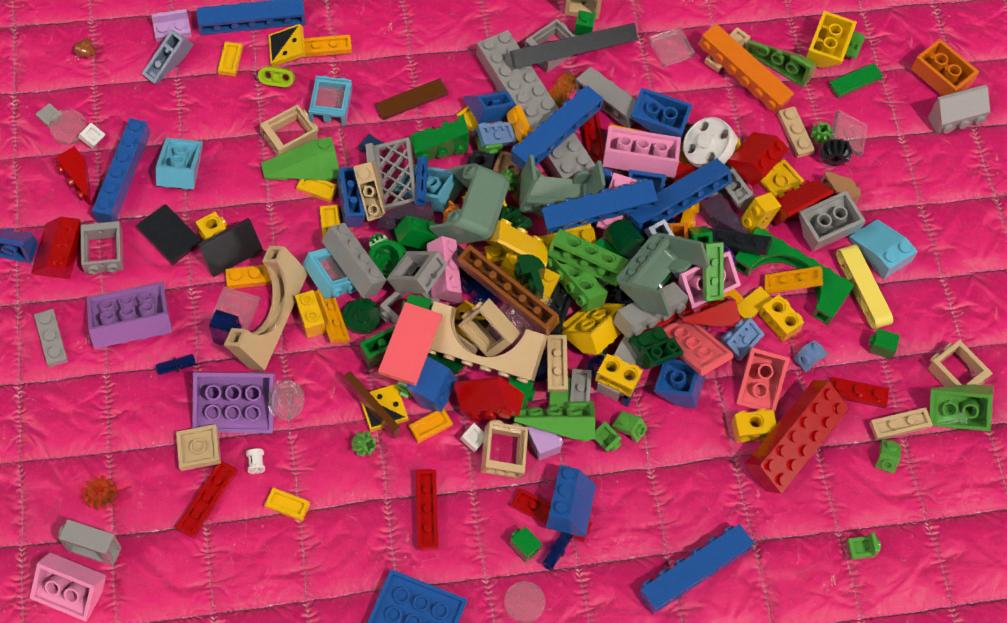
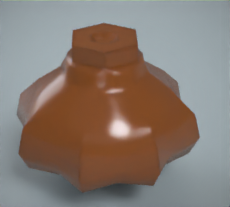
M84 38L81 42L74 44V52L78 53L81 57L89 58L95 55V47L91 44L90 39Z

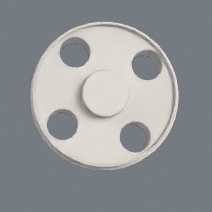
M715 117L704 118L696 122L688 130L683 142V151L688 161L698 169L716 158L725 164L735 150L738 137L725 121Z

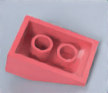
M750 347L736 404L756 410H773L775 414L790 358Z

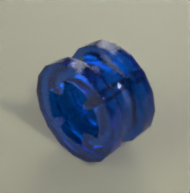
M593 357L588 361L587 370H592V376H596L598 372L593 367L594 363H597L600 368L603 359L600 357Z

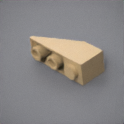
M376 162L354 166L367 220L372 221L386 217L381 180Z

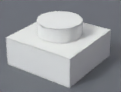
M90 123L79 134L78 138L93 149L105 137V133Z
M473 423L460 440L475 452L484 441V431Z

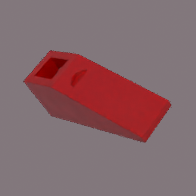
M73 146L55 157L58 163L56 168L61 175H66V181L70 187L77 189L76 194L80 200H85L90 205L91 194L88 167L84 157Z

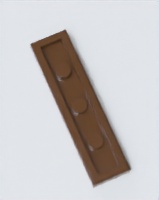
M441 78L377 102L375 106L382 120H386L447 96L448 91Z
M350 371L344 375L345 384L388 433L396 439L400 435V426Z

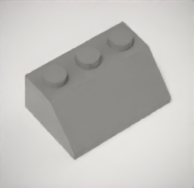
M987 85L938 97L928 116L936 134H946L955 129H964L969 125H979L985 122L990 113Z
M847 190L798 213L803 237L813 252L859 231L866 221Z

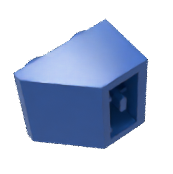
M490 91L466 95L463 98L478 124L507 120L506 114L516 105L508 91Z

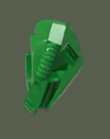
M377 233L370 237V251L368 255L387 279L407 251L402 244H398L395 240H388L384 234Z

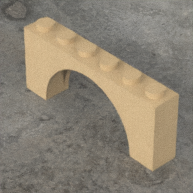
M269 246L262 261L271 277L273 289L272 304L265 322L252 333L247 329L231 328L224 343L227 349L252 370L265 371L295 304V295L299 294L308 274L306 269L284 246Z
M434 301L431 311L442 314V319L429 353L436 355L438 351L444 353L443 357L454 360L457 357L462 359L461 363L473 366V363L480 364L479 369L491 372V369L499 370V375L508 378L512 374L517 376L516 380L528 383L529 380H535L548 338L547 335L526 329L519 343L507 353L495 357H481L468 350L459 339L455 327L457 308Z

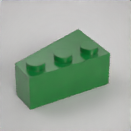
M464 114L458 116L459 120L449 123L445 121L441 127L436 129L430 127L410 135L415 163H417V158L420 156L427 157L429 161L437 158L444 159L452 155H462L468 152L469 130Z

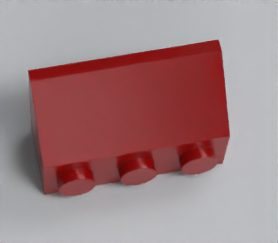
M753 132L727 162L753 187L767 176L789 148L775 135Z
M815 179L811 182L809 180L799 184L800 188L796 190L790 188L784 192L785 195L779 197V195L775 196L781 208L772 219L775 226H778L799 215L800 211L824 201L834 193L833 190Z
M61 216L46 223L32 274L70 279L81 243L82 223L80 219Z
M500 376L455 382L454 384L461 411L471 421L480 422L481 420H495V418H510L520 415L524 393Z

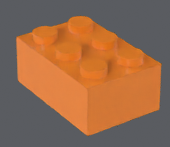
M938 39L917 56L911 68L912 71L942 96L966 90L974 83L979 74L975 67L941 39Z

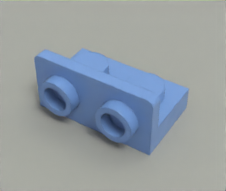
M509 122L481 123L472 132L473 137L478 135L482 148L490 144L502 143L503 146L516 143V138Z
M751 317L741 318V321L737 322L731 330L721 336L722 340L720 343L733 353L736 360H741L749 352L750 347H753L765 334Z

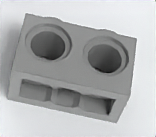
M731 168L732 183L724 187V190L739 211L743 213L748 209L755 197L735 169Z

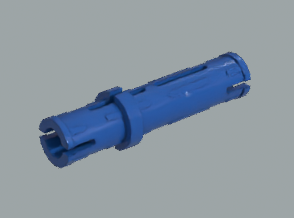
M420 156L417 158V169L414 174L416 178L414 203L418 206H424L426 204L427 179L429 177L428 158Z

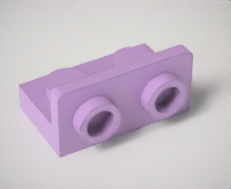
M186 9L151 15L156 42L164 41L171 29L182 34L184 37H192Z

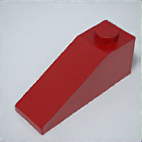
M726 296L723 300H715L676 314L677 318L685 323L726 328L732 327L741 321L736 300L731 296Z

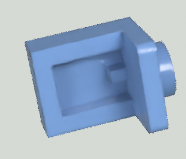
M814 340L802 347L794 357V361L807 372L814 364L823 360L828 353L821 344Z

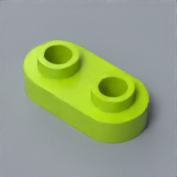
M265 66L260 69L258 78L265 85L289 87L293 84L295 75L287 68ZM266 72L271 73L270 78L266 76ZM283 75H288L289 80H285L283 78Z

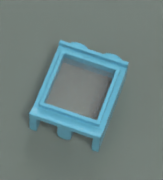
M316 76L310 109L308 111L310 122L314 121V114L323 115L324 122L330 123L332 117H341L342 126H346L352 94V80Z
M327 248L307 254L302 265L325 299L337 298L343 294H352L357 291Z

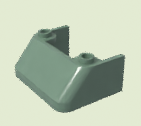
M530 155L521 172L520 211L542 214V208L547 204H559L569 198H574L575 200L588 193L592 195L600 193L605 187L602 162L598 160L592 171H579L573 179L540 176V169L535 167L534 155Z
M475 163L451 167L450 171L468 188L462 209L451 211L445 223L430 225L429 229L438 238L441 236L456 240L457 244L489 239L494 233L510 184L509 180L505 175Z
M663 233L652 235L617 276L619 288L642 310L669 317L671 312L664 292L657 290V288L671 271L677 273L685 272L691 264L708 268L710 264L703 242Z

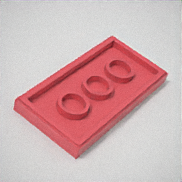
M405 302L378 374L416 386L442 319V314Z
M678 319L663 328L668 337H674L684 351L680 358L701 376L733 358V353L698 324L685 323Z

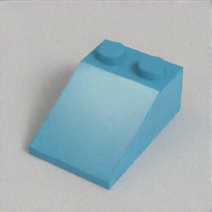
M166 138L156 165V186L182 188L184 190L194 189L198 176L203 141Z
M428 167L429 177L427 179L426 204L423 207L431 211L444 213L448 208L449 200L454 202L464 185L450 170ZM405 175L400 182L406 185L410 181V177ZM398 185L394 190L395 193L399 194L403 187ZM407 191L403 196L407 199L413 198L410 191Z
M878 219L848 238L859 247L862 255L883 279L911 263L918 252L905 236Z

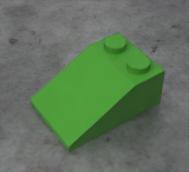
M971 384L931 388L930 419L933 426L990 431L994 386Z

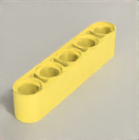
M854 244L838 249L836 251L838 262L846 278L854 284L852 290L871 328L877 329L892 324V313L859 247Z

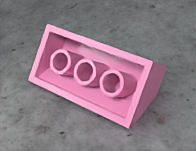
M609 126L603 167L665 174L666 177L675 178L679 163L681 137Z

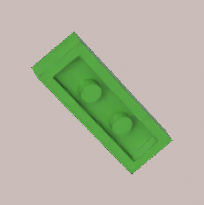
M703 243L710 264L708 268L703 267V300H723L724 243Z

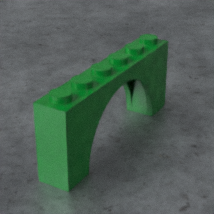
M756 227L752 234L771 236L772 238L768 254L764 256L739 252L735 257L736 263L734 265L736 270L748 276L756 268L771 263L786 264L796 269L821 266L823 270V285L814 287L817 303L812 317L829 326L851 293L854 284L847 278L834 273L832 269L819 264L815 259L804 255L800 250L789 246L782 239L774 237L767 230Z

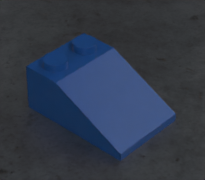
M641 87L630 118L652 133L682 138L693 104Z

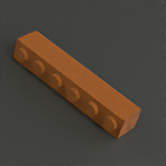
M471 245L457 258L459 267L544 335L548 336L560 323L559 315Z

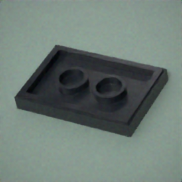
M166 204L136 225L137 230L172 266L202 242Z
M249 218L198 244L213 277L264 251Z

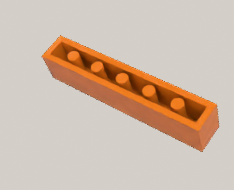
M717 23L702 35L698 43L701 49L713 57L715 62L722 65L730 75L734 76L743 87H746L769 110L777 114L778 110H781L790 101L794 92Z

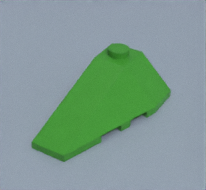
M748 40L745 47L759 62L802 88L814 75L818 65L803 55Z
M332 137L313 140L261 163L265 180L287 181L288 179H299L300 181L304 179L306 181V179L331 181L337 179L339 171Z
M594 401L568 402V406L558 407L557 404H553L547 409L540 407L524 408L520 410L519 416H514V422L568 438L579 439L580 441L595 439Z

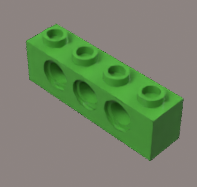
M559 229L551 241L548 256L614 286L618 285L617 276L629 261V259L562 229Z
M548 256L545 268L560 274L559 282L585 312L604 305L608 292L594 276Z

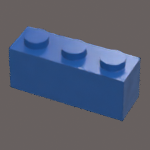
M339 167L337 185L343 223L347 227H362L365 219V210L354 168Z

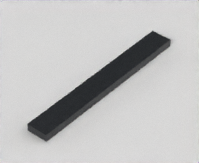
M630 23L510 51L513 69L635 41L638 40L635 23Z

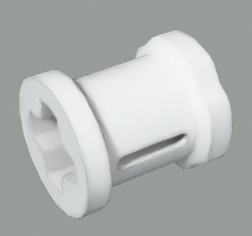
M255 448L246 451V456L249 460L248 473L259 474L265 472L262 457L264 455L263 449Z

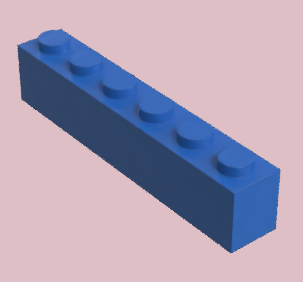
M303 0L256 1L197 8L200 36L290 27L298 24L306 25Z
M588 85L583 89H579L571 100H566L558 111L552 112L549 119L545 122L542 121L537 126V129L532 133L529 132L520 144L517 143L511 149V161L523 170L529 156L534 155L535 166L539 164L602 108L603 97Z
M133 118L128 120L92 210L96 222H115L118 218L151 134L146 121Z
M716 158L656 193L658 206L627 214V219L630 220L641 235L646 234L644 229L663 219L668 221L731 184V170Z
M641 179L636 184H622L617 189H603L598 194L592 195L588 193L579 199L569 198L564 200L563 203L547 204L542 208V215L549 235L557 233L559 229L568 230L658 206V198L652 179Z
M741 524L735 527L733 525L729 526L723 531L722 536L719 538L717 536L712 537L707 541V546L703 548L697 547L690 553V557L687 559L682 557L674 563L675 567L670 570L667 568L662 570L657 575L658 578L653 581L649 579L641 585L638 595L653 615L752 549L755 543Z

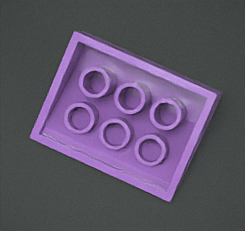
M164 282L87 297L88 328L94 349L172 333Z
M193 372V428L216 424L218 433H273L276 372Z

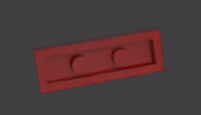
M836 377L830 378L831 384L843 400L880 408L887 407L889 388Z

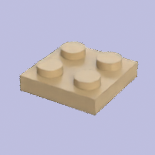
M216 424L176 432L179 468L181 471L221 464L218 427Z

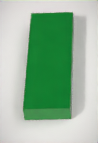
M872 63L830 81L829 86L837 98H840L882 80L883 74L875 63Z

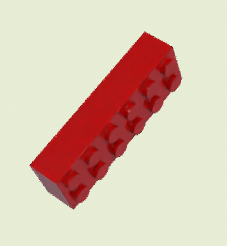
M813 380L745 462L765 491L782 494L848 412L849 407L831 382L828 380Z

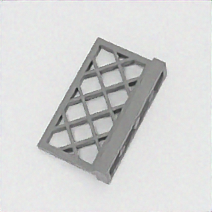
M407 137L375 146L373 143L365 144L367 163L376 162L385 211L415 204L416 179L414 176L411 139ZM407 145L403 153L397 151L399 146ZM388 149L390 152L385 158L380 156V150ZM394 153L400 156L395 163L389 161ZM403 159L409 162L405 169L399 167ZM386 163L392 166L387 174L382 171ZM396 169L401 171L402 173L397 179L391 177ZM405 175H408L410 181L404 185L400 181ZM388 179L393 181L394 183L389 189L384 188V184ZM397 185L403 187L399 195L393 193ZM407 191H410L413 198L404 200L402 197ZM389 195L396 198L391 204L386 205L385 200Z

